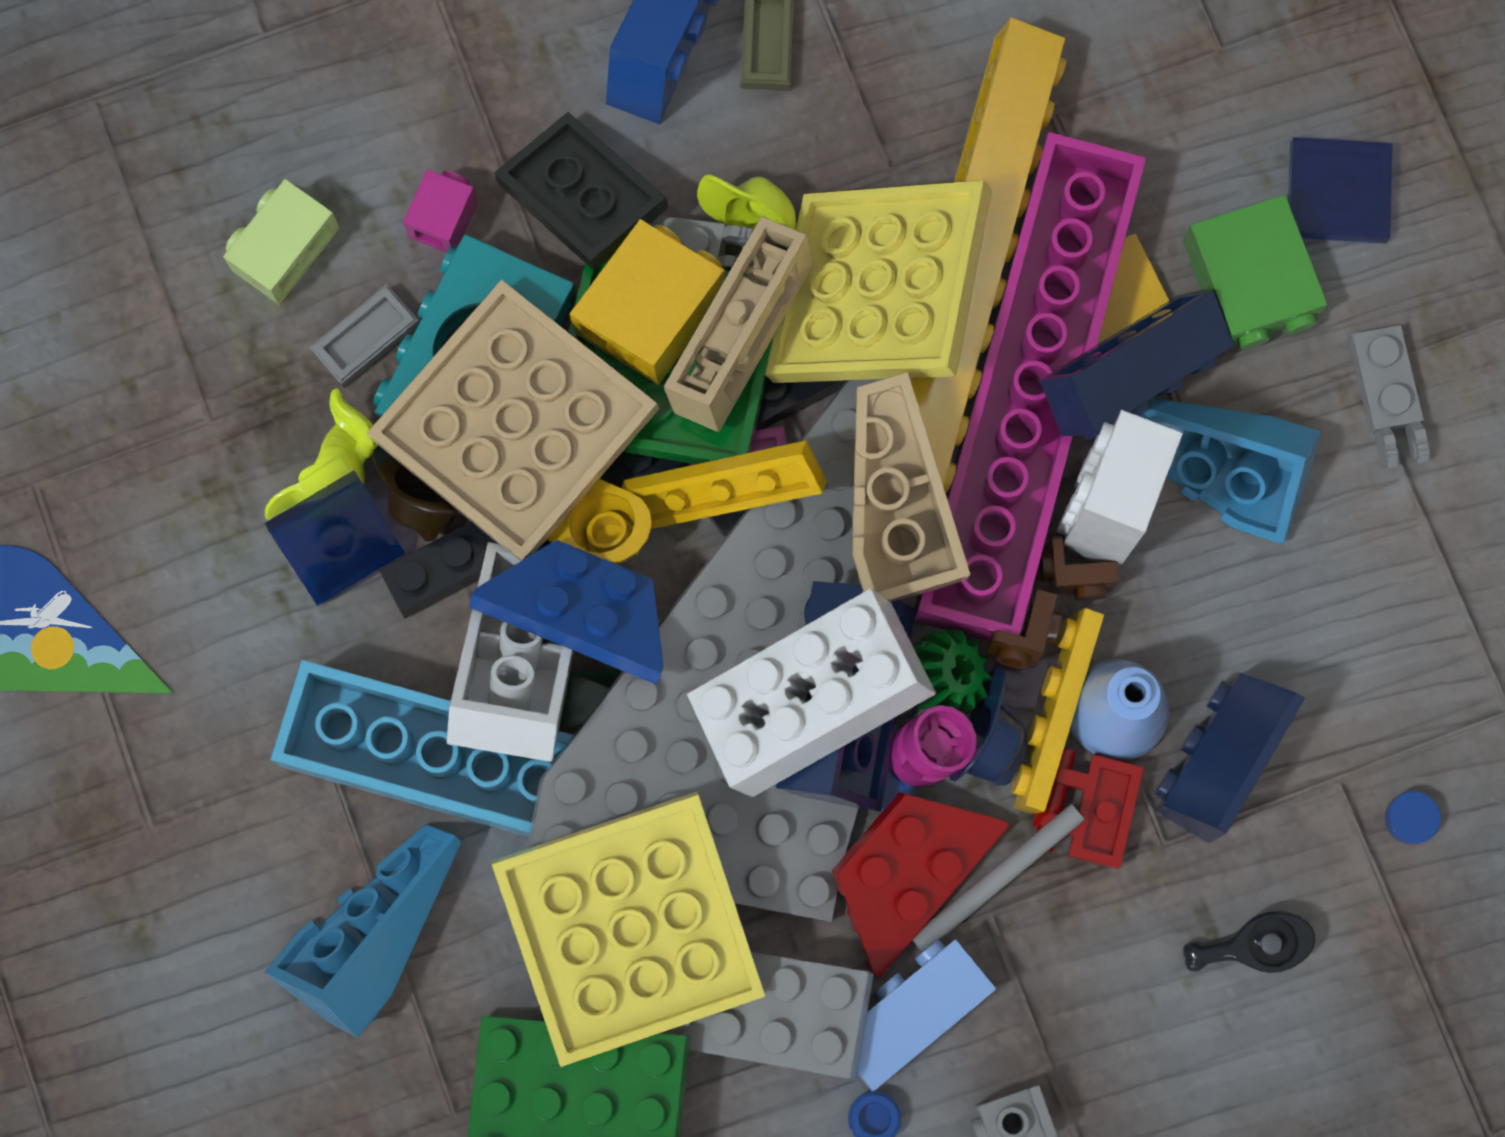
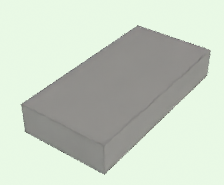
M386 284L309 348L339 384L345 388L401 342L407 334L413 332L420 322Z

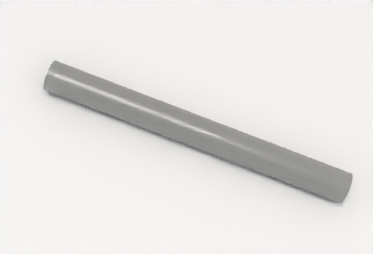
M1071 803L927 923L913 939L917 947L924 952L938 939L944 938L1085 820L1084 817Z

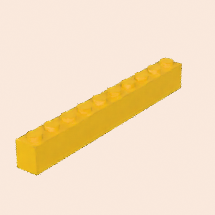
M1010 17L994 37L954 182L984 180L992 190L957 375L954 377L910 378L945 493L949 490L956 472V464L951 463L954 447L961 444L968 428L969 418L963 415L967 399L973 398L981 380V371L976 369L979 355L987 350L992 339L994 325L988 323L992 307L996 308L1005 291L1006 279L1001 278L1004 263H1008L1011 260L1017 247L1019 236L1013 233L1015 222L1025 212L1030 199L1031 191L1025 188L1029 174L1035 171L1042 155L1043 147L1037 144L1040 130H1044L1047 127L1053 114L1054 102L1049 100L1052 86H1057L1066 66V59L1061 57L1065 42L1064 37Z

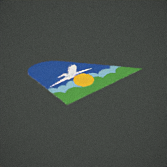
M0 545V691L174 694L47 559L22 547Z

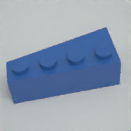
M633 0L610 46L606 105L660 125L675 88L685 71L692 48L702 36L708 10L711 5L715 6L718 0Z

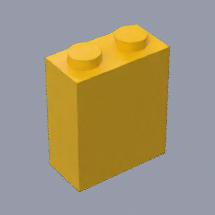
M640 219L569 315L575 334L659 385L687 347L725 281V271L721 262L704 250H699L696 253L682 245L680 238L667 227L657 225L654 228Z

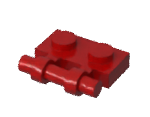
M1064 748L1045 812L1035 813L1032 827L1037 828V833L1062 812L1067 789L1082 791L1078 811L1085 820L1067 834V836L1072 837L1067 857L1118 870L1121 868L1144 767L1093 754L1090 758L1087 774L1072 770L1076 751ZM1054 846L1050 848L1047 852L1052 853Z

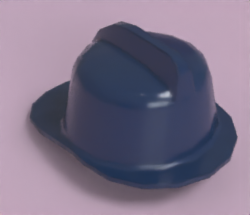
M996 666L989 673L992 679L983 685L987 698L975 704V709L972 710L969 719L977 736L976 751L972 760L963 769L949 776L951 781H957L967 773L995 785L1006 786L1013 779L1025 756L1028 745L1026 728L1022 719L1002 701L1006 678L1003 667Z

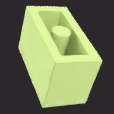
M286 179L282 181L277 189L271 188L262 196L256 208L257 214L246 228L240 227L232 234L226 244L225 249L227 252L223 256L232 272L278 305L282 303L340 229L333 212Z

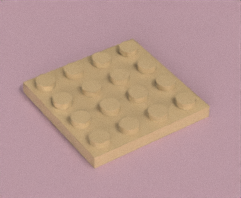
M501 279L372 426L367 435L521 562L538 551L654 416L659 407L653 399Z

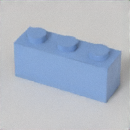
M938 939L915 958L921 968L908 979L904 980L897 973L874 992L880 999V1002L867 1012L857 1068V1075L871 1092H874L996 990L994 985L956 939L946 947Z

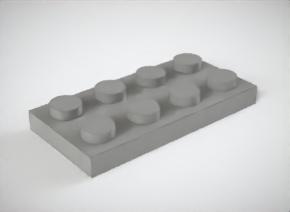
M751 952L765 997L661 1032L664 1034L691 1036L689 1047L691 1051L856 1080L874 974L867 971Z

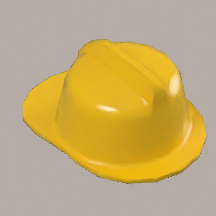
M599 479L547 540L551 543L556 540L618 565L633 555L638 556L642 547L648 541L652 528L651 513L640 497Z

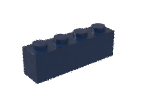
M1213 290L1181 294L1039 381L1062 437L1084 435L1086 440H1093L1099 435L1104 422L1114 425L1113 422L1116 421L1121 410L1134 415L1145 411L1150 407L1149 399L1156 395H1165L1181 388L1184 385L1182 378L1189 374L1200 373L1214 367L1218 363L1217 356L1233 347L1234 343Z

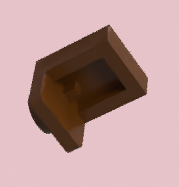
M1062 536L1051 537L1047 544V551H1042L1039 561L1042 582L1050 581L1051 593L1075 594L1076 601H1095L1106 598V591H1112L1119 582L1117 562L1065 565Z
M1037 589L1029 606L1023 636L995 630L989 642L987 654L998 657L997 661L1007 667L1025 669L1028 665L1037 667L1044 653L1046 642L1055 644L1059 632L1062 614L1053 612L1057 594Z

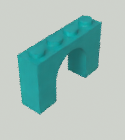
M464 234L458 248L451 246L443 259L440 273L444 274L436 291L429 290L422 300L418 312V317L422 319L414 335L407 334L398 348L396 361L399 362V365L392 379L385 378L377 389L373 405L377 407L375 413L378 419L443 347L450 334L465 322L501 279L561 327H563L577 298L574 283Z

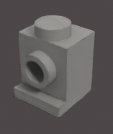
M1032 1085L976 1105L975 1109L978 1117L970 1120L975 1137H1058L1039 1085ZM1008 1113H1016L1021 1118L1022 1126L1017 1133L1009 1134L1003 1128V1118Z

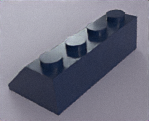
M813 581L811 596L807 600L804 609L805 626L863 593L861 585ZM899 600L891 601L911 641L916 609ZM856 664L853 667L852 676L859 671ZM808 692L806 702L812 698L810 692ZM897 716L776 784V788L801 797L881 812Z

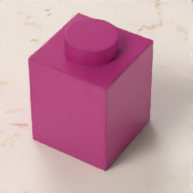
M427 169L403 221L408 237L446 253L451 246L458 248L478 204L472 186H469V180L452 171L443 170L442 174H438Z

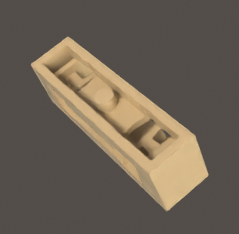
M761 216L663 386L675 414L720 432L814 266L807 234ZM754 259V266L749 267V264ZM703 347L704 349L702 350L701 354L698 355L700 349ZM695 361L696 367L691 376H689L687 373Z

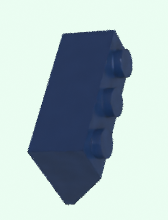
M1242 673L1231 680L1230 684L1221 680L1206 707L1213 710L1206 725L1203 728L1195 724L1180 749L1188 755L1179 771L1177 772L1169 768L1157 787L1155 795L1162 798L1155 811L1207 843L1227 834L1305 697L1294 691Z

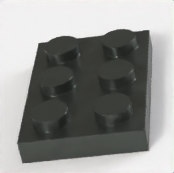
M569 112L564 114L494 172L497 183L593 271L614 255L640 219L651 224L669 208L666 197Z

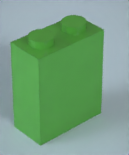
M1286 195L1190 225L1183 239L1185 248L1201 290H1213L1234 346L1239 345L1241 350L1252 349L1266 343L1270 339L1269 334L1286 329L1288 335H1294L1304 332L1317 324L1316 319H1318L1328 304Z

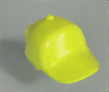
M710 174L702 177L697 190L698 202L701 208L718 222L726 226L735 225L754 229L762 216L796 230L795 210L791 201L779 187L768 179L753 177L737 187Z
M338 388L332 390L329 403L335 425L324 438L316 461L300 472L297 484L281 490L270 499L264 513L267 521L298 508L307 511L319 520L328 521L345 511L348 507L355 508L358 505L357 498L363 489L365 481L364 463L368 458H371L378 444L367 435L373 424L360 411L344 400Z

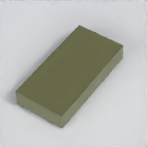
M745 0L741 89L790 91L794 0Z

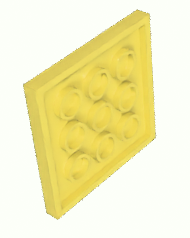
M980 180L804 194L796 230L807 234L814 266L774 334L765 375L773 383L887 379L907 372L910 378L956 376L992 193L991 188L986 182Z
M697 791L492 860V867L560 1067L765 997Z

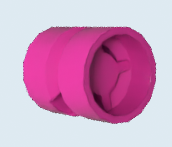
M939 705L925 710L894 733L889 761L891 770L900 781L913 787L926 788L941 782L948 776L963 769L972 760L977 742L973 725L964 713L953 707Z

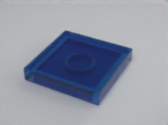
M1293 137L1290 142L1288 203L1301 237L1305 239L1386 244L1390 239L1392 143Z
M355 470L265 523L269 533L317 606L405 554L402 546Z

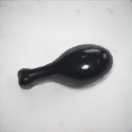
M1284 911L1265 912L1248 920L1232 937L1226 940L1205 945L1193 941L1183 946L1185 965L1189 971L1198 972L1208 964L1237 961L1261 972H1283L1299 965L1310 955L1316 941L1315 932L1310 923L1299 915Z

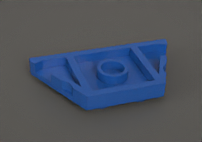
M556 540L475 588L471 595L469 608L656 685L660 681L664 664L653 579Z

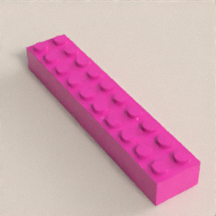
M1048 132L969 418L968 428L963 440L955 476L947 499L970 576L963 582L923 593L914 620L916 622L945 630H963L964 635L990 642L995 630L1020 636L1073 437H1062L1039 380L1097 345L1146 157Z

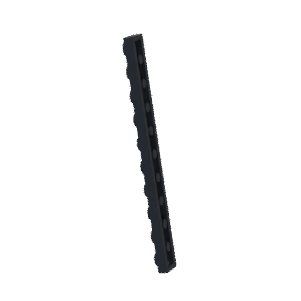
M767 377L756 430L765 429L837 391L846 380L773 383ZM622 452L599 479L621 488L624 480L690 466L691 463ZM471 521L381 568L379 571L404 618H407L479 580L488 542H497Z

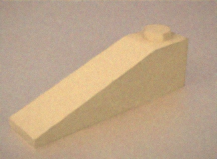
M908 372L866 384L856 389L852 557L863 592L871 588L890 602L960 583L970 576Z

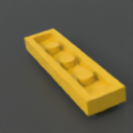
M807 440L627 479L624 480L621 488L643 499L651 513V529L823 494L827 478Z
M1084 608L1073 613L1071 618L1066 617L1059 628L1056 647L1061 648L1056 667L1050 666L1047 670L1041 687V695L1046 696V701L1041 716H1034L1027 732V743L1032 747L1026 765H1019L1012 781L1011 793L1017 795L1013 806L1014 809L1029 814L1045 812L1104 614Z

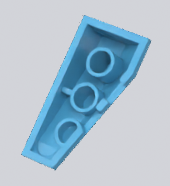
M1156 398L1149 399L1150 407L1136 414V416L1183 433L1166 476L1183 488L1180 493L1193 502L1197 498L1221 513L1220 520L1236 530L1284 544L1311 474L1321 431L1273 416Z
M425 824L377 865L376 877L355 893L349 888L338 897L337 901L341 907L319 925L311 920L301 928L266 969L265 973L325 1021L358 1038L365 1028L376 1019L381 1008L392 996L461 845V841L455 835Z

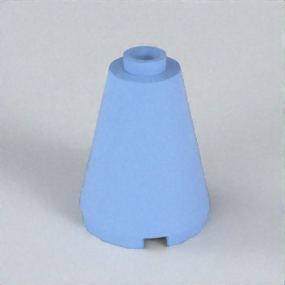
M1110 659L1090 666L1087 670L1070 727L1073 738L1094 755L1126 762L1145 755L1158 744L1168 725L1169 702L1165 689L1151 671L1129 660Z

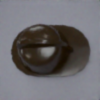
M378 445L377 449L374 450L372 459L377 471L388 486V510L390 515L399 524L415 530L425 541H434L440 530L445 529L452 522L456 512L459 511Z

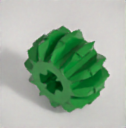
M951 629L943 632L937 630L927 633L925 637L921 638L920 643L914 644L913 648L936 692L935 695L917 704V708L929 709L941 705L953 707L967 714L970 710L975 709V704L987 698L983 685L990 681L992 677L984 671L983 664L989 657L977 653L979 639L966 638L963 630Z

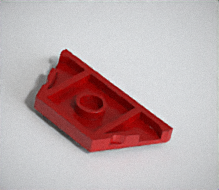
M899 792L832 869L839 893L844 896L847 903V914L853 931L858 934L865 952L867 969L880 978L1007 830L1009 825L1004 820Z

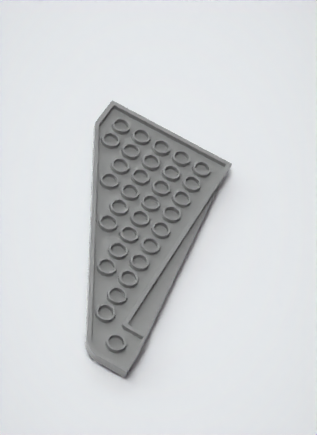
M982 353L979 355L976 366L978 370H980ZM883 379L846 380L799 441L807 440L827 478L823 494L747 509L659 623L664 668L658 685L622 671L539 781L526 849L697 791L735 904L823 922H832L838 891L832 869L846 854L858 808L801 797L777 789L776 784L754 797L730 788L687 694L804 627L806 623L804 609L807 600L811 596L813 581L861 585L852 557L857 387ZM973 398L967 399L963 414L968 417ZM955 445L951 463L955 464L959 446ZM918 595L899 599V601L914 608ZM764 719L762 720L761 728L766 724Z

